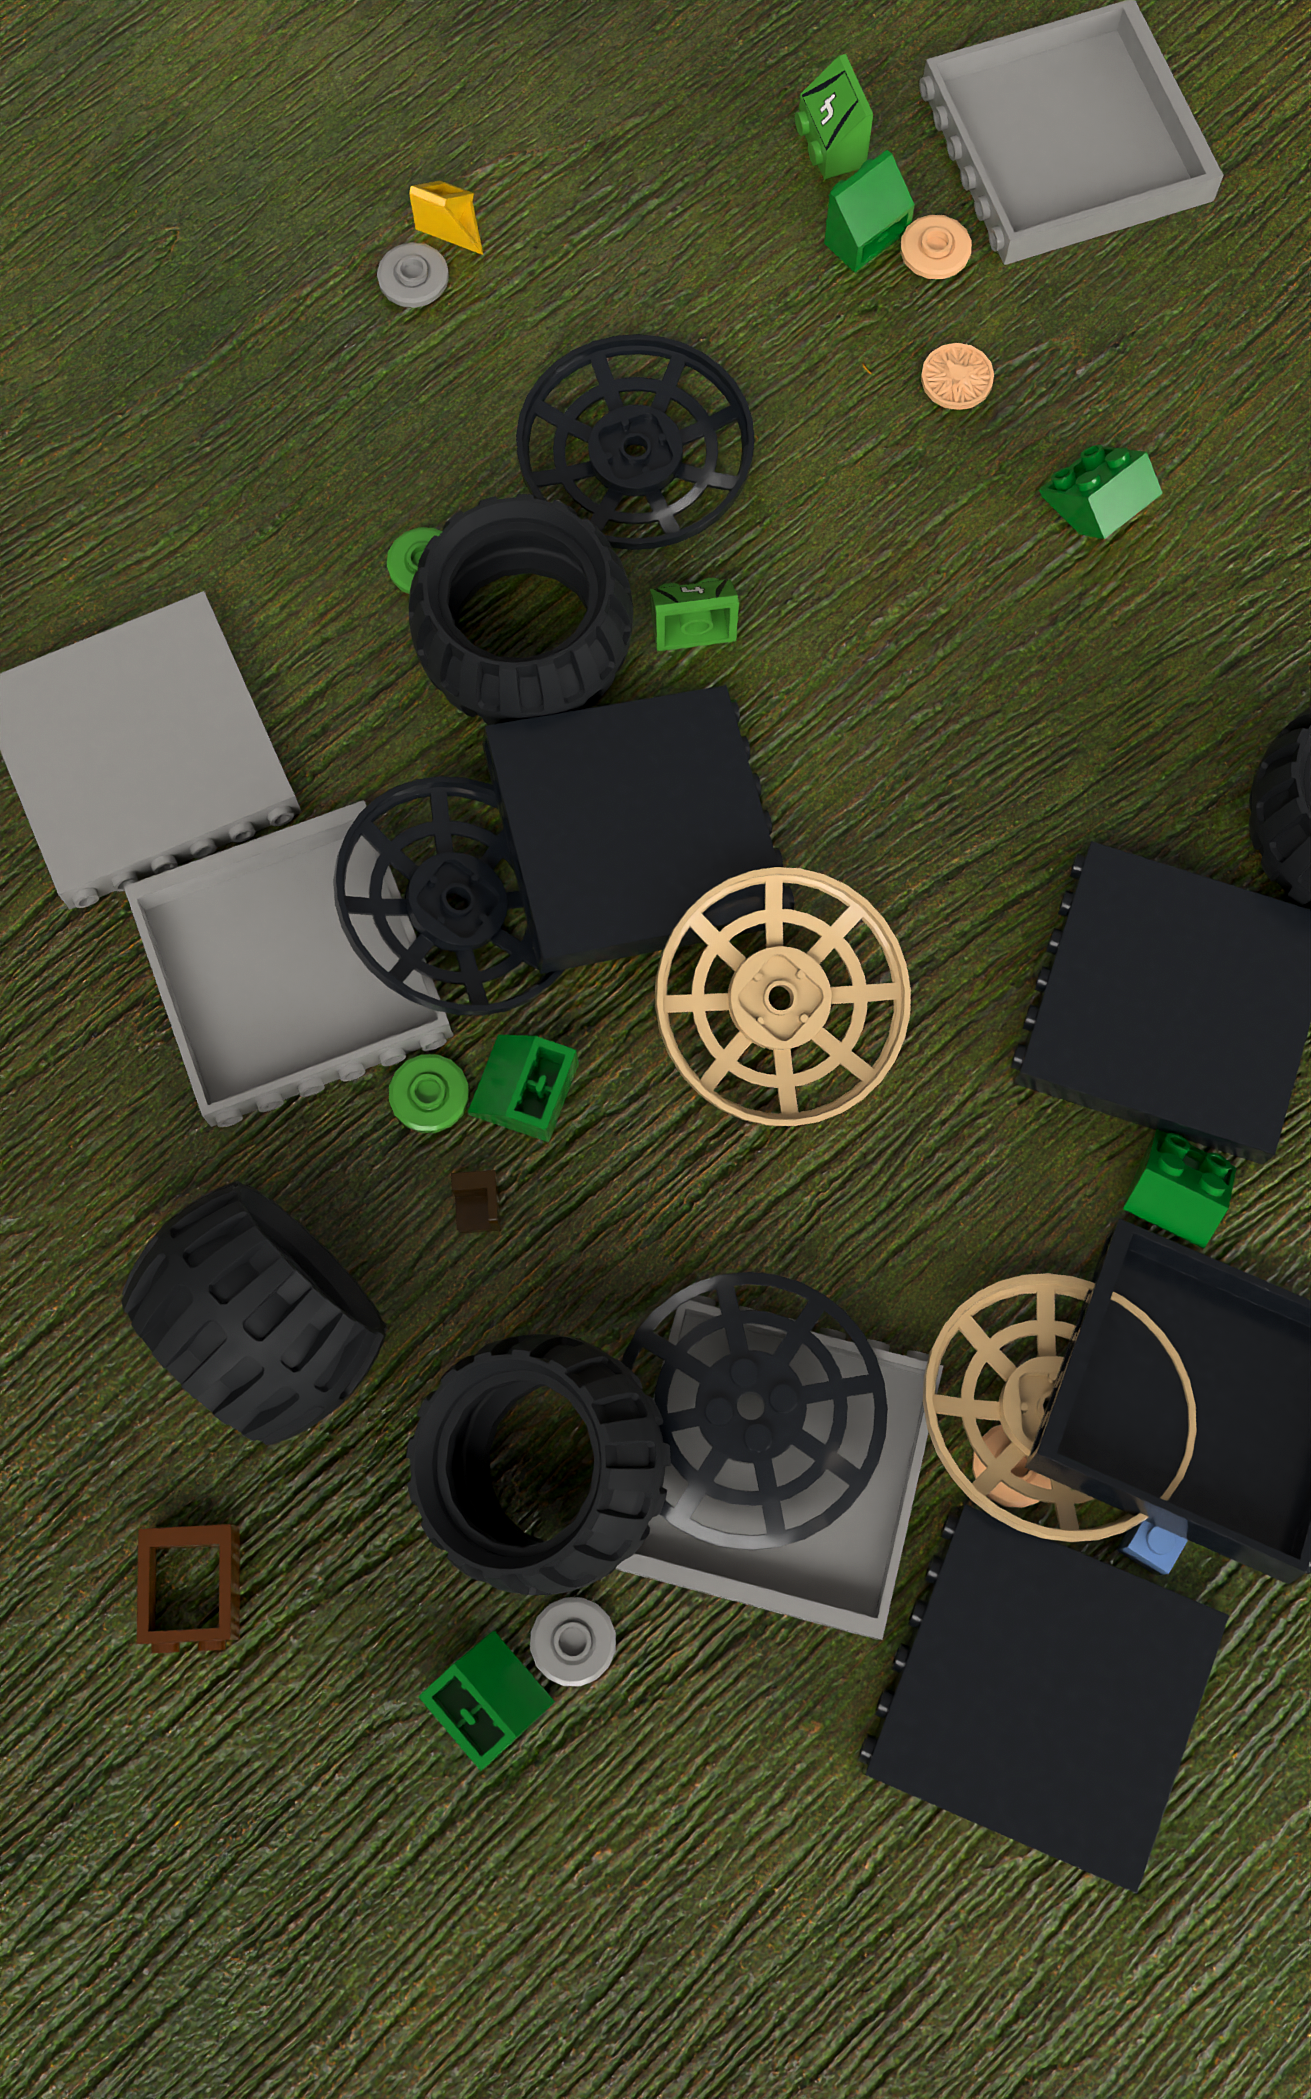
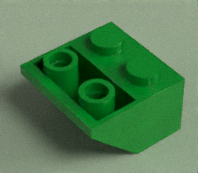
M886 149L875 159L870 158L865 161L858 172L846 181H839L829 194L824 244L854 272H857L902 237L907 226L912 223L915 204L893 154Z
M1101 444L1086 448L1081 452L1078 460L1069 467L1056 471L1051 476V481L1039 489L1041 497L1080 535L1100 539L1107 538L1163 494L1147 452L1129 450L1127 448L1106 447Z
M498 1034L467 1112L468 1115L550 1142L579 1065L577 1050L538 1036Z
M1157 1129L1130 1184L1123 1209L1205 1249L1229 1209L1237 1167L1231 1165L1226 1158L1217 1153H1206L1190 1145L1185 1138L1178 1134H1167Z
M495 1630L457 1660L418 1696L480 1771L493 1762L555 1703V1700Z

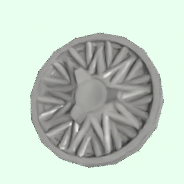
M410 242L398 245L384 255L379 262L377 278L381 292L389 301L399 306L416 308L428 305L441 296L447 287L449 272L445 258L437 249L427 244Z
M565 1597L549 1604L537 1616L531 1630L530 1651L536 1667L549 1680L562 1686H582L597 1680L609 1668L616 1651V1632L610 1617L598 1604L585 1598Z

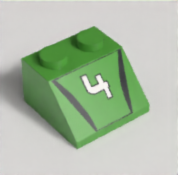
M843 54L838 56L800 94L799 112L795 113V124L799 135H805L811 163L813 166L818 165L824 180L858 170L867 161L873 112L847 55Z
M706 578L693 584L679 585L667 583L658 588L650 589V611L657 652L735 642L737 638L739 600L731 579Z

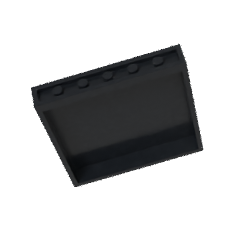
M726 685L484 727L482 746L540 974L661 951L664 949L672 930L684 913L706 892L730 878L749 871L783 867L781 852L779 848L773 847L770 837L772 833L770 814L767 810H762L760 803V779L757 773L751 772L749 765L750 745L747 737L741 736L738 727L740 721L739 707L735 699H730ZM783 883L782 909L794 910L792 890L790 886H785ZM765 884L749 886L730 893L712 904L702 914L720 932L725 926L742 916L765 910ZM765 923L747 928L735 936L764 931ZM689 928L678 947L704 941Z
M1091 841L1085 854L1077 853L1072 864L1069 877L1076 879L1072 892L1065 890L1059 906L1058 914L1065 917L1061 930L1053 929L1047 945L1046 952L1053 954L1049 968L1041 967L1034 990L1041 992L1037 1006L1030 1004L1024 1019L1022 1029L1028 1030L1029 1034L1025 1045L1018 1043L1012 1058L1010 1068L1017 1070L1013 1084L1154 1130L1159 1129L1167 1134H1178L1188 1141L1261 1165L1265 1164L1275 1156L1311 1023V910Z
M1119 1218L1106 1236L1090 1281L1095 1283L1093 1290L1089 1289L1084 1298L1025 1468L1133 1516L1140 1513L1148 1516L1145 1521L1286 1584H1291L1302 1575L1311 1573V1300ZM1113 1292L1123 1296L1145 1312L1164 1332L1179 1354L1190 1379L1196 1404L1197 1428L1193 1455L1183 1480L1167 1501L1160 1497L1177 1474L1185 1454L1188 1436V1406L1183 1384L1172 1358L1158 1337L1137 1316L1118 1302L1112 1300Z
M966 1504L960 1506L957 1513L949 1511L940 1537L947 1539L941 1557L934 1554L925 1573L924 1581L931 1583L925 1600L917 1598L909 1616L908 1625L914 1627L908 1645L900 1643L892 1662L891 1670L898 1672L891 1690L887 1688L882 1690L876 1705L874 1715L881 1717L874 1736L869 1733L866 1734L860 1748L857 1761L864 1763L861 1773L1138 1894L1229 1615L1049 1539L1018 1531L991 1515Z

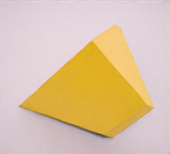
M443 181L411 186L409 195L416 230L484 255L473 206L474 193Z

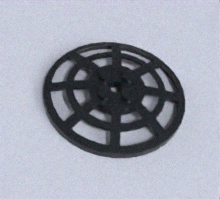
M642 334L617 335L595 340L570 351L554 362L538 378L528 393L519 414L516 432L517 457L521 474L530 494L535 495L537 499L547 501L539 487L562 484L565 491L577 504L593 514L590 521L601 532L608 521L632 525L659 523L665 535L647 538H623L605 535L611 548L627 550L656 549L676 544L701 533L718 521L734 504L746 484L752 467L755 442L753 419L746 398L735 380L720 364L705 353L685 343L661 336ZM641 354L670 359L662 381L644 377L614 380L606 358ZM586 365H592L599 385L579 396L568 407L565 414L544 402L549 393L563 379ZM685 365L696 370L711 381L726 397L730 405L708 416L706 410L695 398L677 387ZM642 391L655 393L656 395L650 407L644 405L624 406L619 393ZM604 398L609 412L595 424L594 428L577 421V418L588 407ZM673 400L685 408L697 423L679 430L674 421L665 414L670 401ZM536 416L557 427L553 444L554 465L556 469L532 471L529 442L532 425ZM737 420L740 428L742 442L740 468L737 476L715 472L718 458V442L715 431ZM568 435L588 443L589 461L567 466L565 448ZM704 437L706 445L704 468L700 469L683 464V446ZM631 445H640L646 449V452L641 456L634 457L628 455L625 450ZM595 476L602 485L608 488V491L599 505L583 494L574 481ZM674 478L695 484L684 497L672 505H667L661 490L668 486ZM707 487L729 491L725 499L714 511L698 522L680 529L674 516L691 506L704 493ZM624 495L633 497L645 496L652 512L633 514L615 510Z
M438 776L416 779L395 786L375 798L359 813L348 829L336 858L333 878L335 907L341 928L353 951L367 969L388 988L411 1002L435 1011L455 1015L484 1016L509 1011L530 1002L545 992L565 969L545 973L537 983L522 993L504 1001L491 1004L488 1002L482 984L506 975L521 962L539 970L528 924L522 941L501 929L507 915V909L523 908L519 891L506 892L502 881L493 871L502 858L513 869L504 829L497 836L491 831L474 824L449 821L447 796L480 801L498 809L493 785L464 777ZM430 797L432 822L413 826L397 835L392 841L373 823L380 815L399 804L417 798ZM451 835L470 838L489 848L480 860L468 854L454 852ZM361 836L380 854L370 877L369 898L346 896L345 893L348 862L354 846ZM434 836L437 855L426 859L419 866L401 851L417 840ZM389 864L409 880L405 899H382L383 878ZM449 894L461 896L465 900L467 908L464 910L452 908L448 904L446 896ZM349 914L372 915L374 924L382 939L399 958L398 962L389 972L376 962L362 944L351 923ZM386 916H408L412 926L419 934L408 950L392 932ZM488 942H492L510 954L507 959L498 965L478 971L473 950L481 948ZM433 945L443 950L455 952L460 972L437 968L425 963L422 959ZM413 970H416L420 974L437 981L464 985L471 1005L435 999L415 991L403 982Z
M756 1272L721 1274L698 1281L673 1294L652 1311L635 1332L623 1354L621 1362L632 1371L642 1347L665 1361L658 1377L654 1401L663 1418V1424L659 1425L663 1443L670 1446L671 1464L690 1483L675 1507L666 1500L659 1515L671 1525L698 1540L723 1548L741 1550L779 1548L805 1540L831 1525L853 1505L867 1487L879 1463L886 1438L888 1405L885 1382L877 1357L862 1330L841 1307L827 1296L799 1281L776 1274ZM746 1284L772 1286L796 1293L809 1301L796 1321L766 1311H740L734 1286ZM716 1289L722 1315L712 1317L694 1327L680 1339L676 1346L653 1332L659 1323L681 1304L702 1293ZM824 1311L836 1319L852 1338L864 1359L868 1371L867 1375L842 1378L840 1369L831 1353L811 1333L812 1328ZM743 1324L766 1325L780 1329L787 1334L773 1355L763 1351L749 1350ZM725 1328L730 1350L729 1355L719 1359L709 1367L688 1354L689 1350L704 1337ZM802 1344L807 1346L819 1360L829 1381L802 1386L797 1374L789 1366ZM676 1369L700 1383L696 1394L695 1408L668 1413L669 1389ZM873 1393L875 1406L873 1434L867 1456L861 1468L858 1469L837 1453L842 1444L847 1425V1397ZM754 1394L762 1400L764 1412L759 1418L748 1420L739 1414L737 1402L742 1396ZM833 1400V1424L826 1444H824L802 1428L806 1418L807 1404ZM699 1427L701 1434L712 1449L698 1471L683 1456L674 1440L672 1432ZM792 1445L815 1461L799 1477L777 1487L772 1459L782 1455ZM728 1459L739 1463L754 1464L759 1491L735 1490L719 1485L714 1480ZM826 1469L849 1485L843 1495L823 1513L802 1525L785 1529L780 1501L789 1499L806 1490L823 1475ZM705 1494L714 1499L735 1505H762L767 1534L745 1535L727 1533L704 1526L690 1517Z

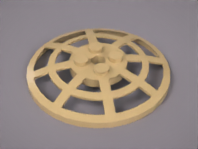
M774 867L749 871L730 878L706 892L684 913L672 930L661 954L656 975L655 1009L658 1027L667 1053L681 1076L700 1096L718 1109L741 1120L766 1126H798L820 1122L841 1114L862 1101L881 1083L895 1063L905 1040L910 1018L911 987L907 964L899 942L886 920L867 899L848 885L825 874L801 868ZM783 883H794L818 889L837 898L848 908L831 926L808 913L792 909H782ZM765 884V910L742 916L725 926L720 932L702 914L712 904L730 893L749 886ZM860 919L871 929L882 947L890 968L892 983L866 985L865 975L859 959L850 944L844 939ZM765 923L766 949L746 958L729 942L732 937L743 930ZM783 923L805 927L821 937L807 953L795 948L783 946ZM691 928L708 945L695 968L691 994L667 995V982L673 957L681 939L688 929ZM833 949L838 952L846 965L852 986L830 987L828 978L819 964ZM718 955L735 971L729 984L728 993L704 994L707 973L714 958ZM775 986L785 988L790 995V1004L785 1010H777L769 1002V993ZM893 1000V1016L889 1034L880 1056L871 1067L852 1052L864 1028L867 1002ZM853 1003L850 1025L840 1042L823 1026L828 1019L831 1004ZM729 1010L732 1021L739 1031L724 1049L714 1037L705 1011ZM668 1013H693L694 1023L699 1036L709 1053L715 1058L701 1078L690 1068L679 1050L670 1026ZM812 1040L829 1055L824 1061L813 1068L793 1074L791 1048L798 1047ZM751 1043L766 1049H772L776 1075L754 1071L743 1066L737 1060ZM839 1065H842L860 1080L850 1091L833 1102L812 1110L798 1112L795 1086L816 1081ZM728 1071L752 1084L777 1088L781 1113H766L745 1108L725 1099L715 1092L714 1089Z
M1050 1273L1021 1275L998 1281L978 1291L957 1308L942 1327L929 1353L923 1383V1406L926 1424L936 1453L951 1478L974 1503L992 1517L1018 1531L1043 1539L1067 1542L1100 1540L1123 1533L1145 1521L1148 1516L1141 1513L1136 1516L1127 1514L1111 1523L1094 1528L1079 1529L1074 1504L1095 1500V1498L1077 1490H1071L1070 1487L1050 1479L1052 1489H1045L1030 1484L1010 1472L1024 1456L1029 1457L1044 1415L1043 1403L1050 1398L1064 1358L1056 1356L1055 1336L1070 1340L1075 1325L1055 1321V1294L1066 1295L1084 1301L1087 1291L1089 1289L1093 1290L1095 1285L1093 1282L1074 1276ZM1113 1292L1111 1299L1137 1316L1158 1337L1172 1358L1183 1384L1188 1406V1436L1185 1454L1177 1474L1160 1497L1167 1501L1183 1480L1193 1455L1197 1428L1196 1404L1190 1379L1179 1354L1164 1332L1145 1312L1123 1296ZM1036 1293V1320L1011 1325L997 1332L991 1338L987 1336L972 1318L980 1310L1002 1299L1021 1294ZM960 1330L977 1352L972 1357L964 1374L960 1398L937 1395L936 1379L941 1359L951 1339ZM1037 1335L1038 1357L1024 1362L1018 1368L1000 1350V1348L1014 1340ZM986 1362L1006 1382L1002 1388L999 1402L974 1400L977 1379ZM937 1414L962 1417L963 1427L970 1445L980 1461L987 1467L973 1483L960 1471L947 1450L939 1429ZM976 1419L997 1420L1001 1422L1002 1428L1011 1443L997 1458L993 1456L982 1439ZM1000 1482H1003L1009 1488L1026 1497L1045 1503H1054L1059 1528L1044 1527L1022 1520L998 1507L986 1496Z

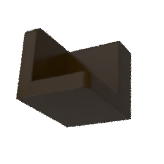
M496 1171L451 1173V1187L455 1196L458 1232L501 1231L499 1181Z

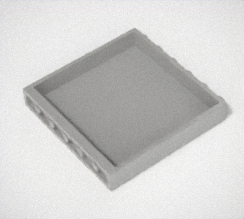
M1125 0L926 59L924 74L919 81L921 96L925 102H929L933 110L935 127L938 131L942 130L947 141L949 157L952 161L956 160L960 169L962 185L966 191L970 190L974 199L977 218L980 221H984L988 229L990 246L993 251H998L1004 265L1214 201L1224 175L1135 0Z
M204 591L0 673V751L57 893L70 910L75 907L85 908L91 906L99 900V897L113 891H125L124 886L154 874L157 875L177 868L178 864L192 858L201 859L210 856L218 847L230 842L246 841L253 837L255 832L271 825H284L290 822L295 815L302 813Z
M364 800L124 886L202 1117L211 1127L215 1125L218 1127L234 1125L243 1119L242 1115L255 1110L260 1112L274 1110L284 1104L283 1100L298 1094L302 1097L317 1094L325 1088L324 1085L338 1079H341V1081L357 1079L365 1074V1069L378 1064L382 1066L397 1064L406 1058L405 1054L421 1048L423 1051L437 1049L447 1042L446 1039L453 1037L445 1012L435 1011L411 1002L388 988L367 969L353 951L341 928L335 907L333 887L336 858L348 829L359 813L366 808ZM363 836L360 837L354 846L348 862L345 880L346 896L369 898L370 877L380 854ZM388 866L383 878L382 899H402L391 869ZM349 914L351 923L362 944L376 962L389 972L398 962L399 958L382 939L374 924L372 915ZM386 916L392 932L408 950L417 939L408 916ZM413 970L403 982L415 991L440 1000L433 979L420 974L416 970Z
M698 1295L677 1307L668 1341L676 1346L680 1339L694 1327L712 1317L722 1315L720 1308L715 1307L716 1301ZM739 1306L740 1311L754 1310L748 1307ZM743 1324L749 1350L763 1351L773 1355L787 1334L780 1329L766 1325ZM725 1328L704 1337L689 1350L688 1354L709 1367L719 1359L729 1355L730 1350ZM820 1328L819 1333L811 1332L831 1353L840 1369L842 1378L868 1374L863 1357L855 1343L845 1340V1333L828 1328ZM867 1339L877 1357L885 1382L888 1405L886 1438L879 1463L867 1487L853 1505L831 1525L805 1540L779 1548L741 1550L723 1548L698 1540L671 1525L661 1515L652 1517L648 1523L650 1533L647 1539L631 1557L622 1561L616 1567V1570L872 1639L883 1640L929 1433L923 1406L924 1374L929 1354L909 1350L907 1355L904 1356L889 1352L890 1346L886 1343ZM802 1344L789 1364L800 1379L802 1386L829 1381L819 1360L807 1346ZM942 1365L939 1366V1371L936 1379V1394L938 1392L941 1374L943 1370ZM676 1369L669 1389L668 1413L695 1408L696 1394L700 1383ZM873 1393L847 1397V1425L842 1444L837 1453L858 1469L861 1468L867 1456L873 1434L875 1410ZM746 1394L738 1400L737 1409L739 1414L745 1419L754 1420L763 1414L764 1404L757 1395ZM833 1400L807 1404L806 1418L802 1428L824 1444H826L833 1424ZM699 1427L672 1432L681 1453L692 1467L698 1471L712 1449L701 1434ZM792 1445L782 1455L772 1459L777 1487L799 1477L815 1461ZM728 1459L714 1480L719 1485L735 1490L759 1491L754 1464L739 1463ZM671 1464V1466L665 1467L663 1488L667 1489L665 1500L675 1507L690 1483ZM826 1469L823 1475L806 1490L789 1499L780 1501L785 1529L802 1525L823 1513L843 1495L849 1485ZM705 1494L690 1517L704 1526L727 1533L745 1535L767 1534L762 1505H735L714 1499Z

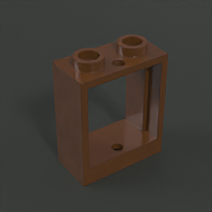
M222 1524L138 1529L136 1644H151V1654L180 1652V1643L198 1642V1651L226 1650V1640H240V1526ZM219 1546V1628L155 1631L156 1551L160 1549Z

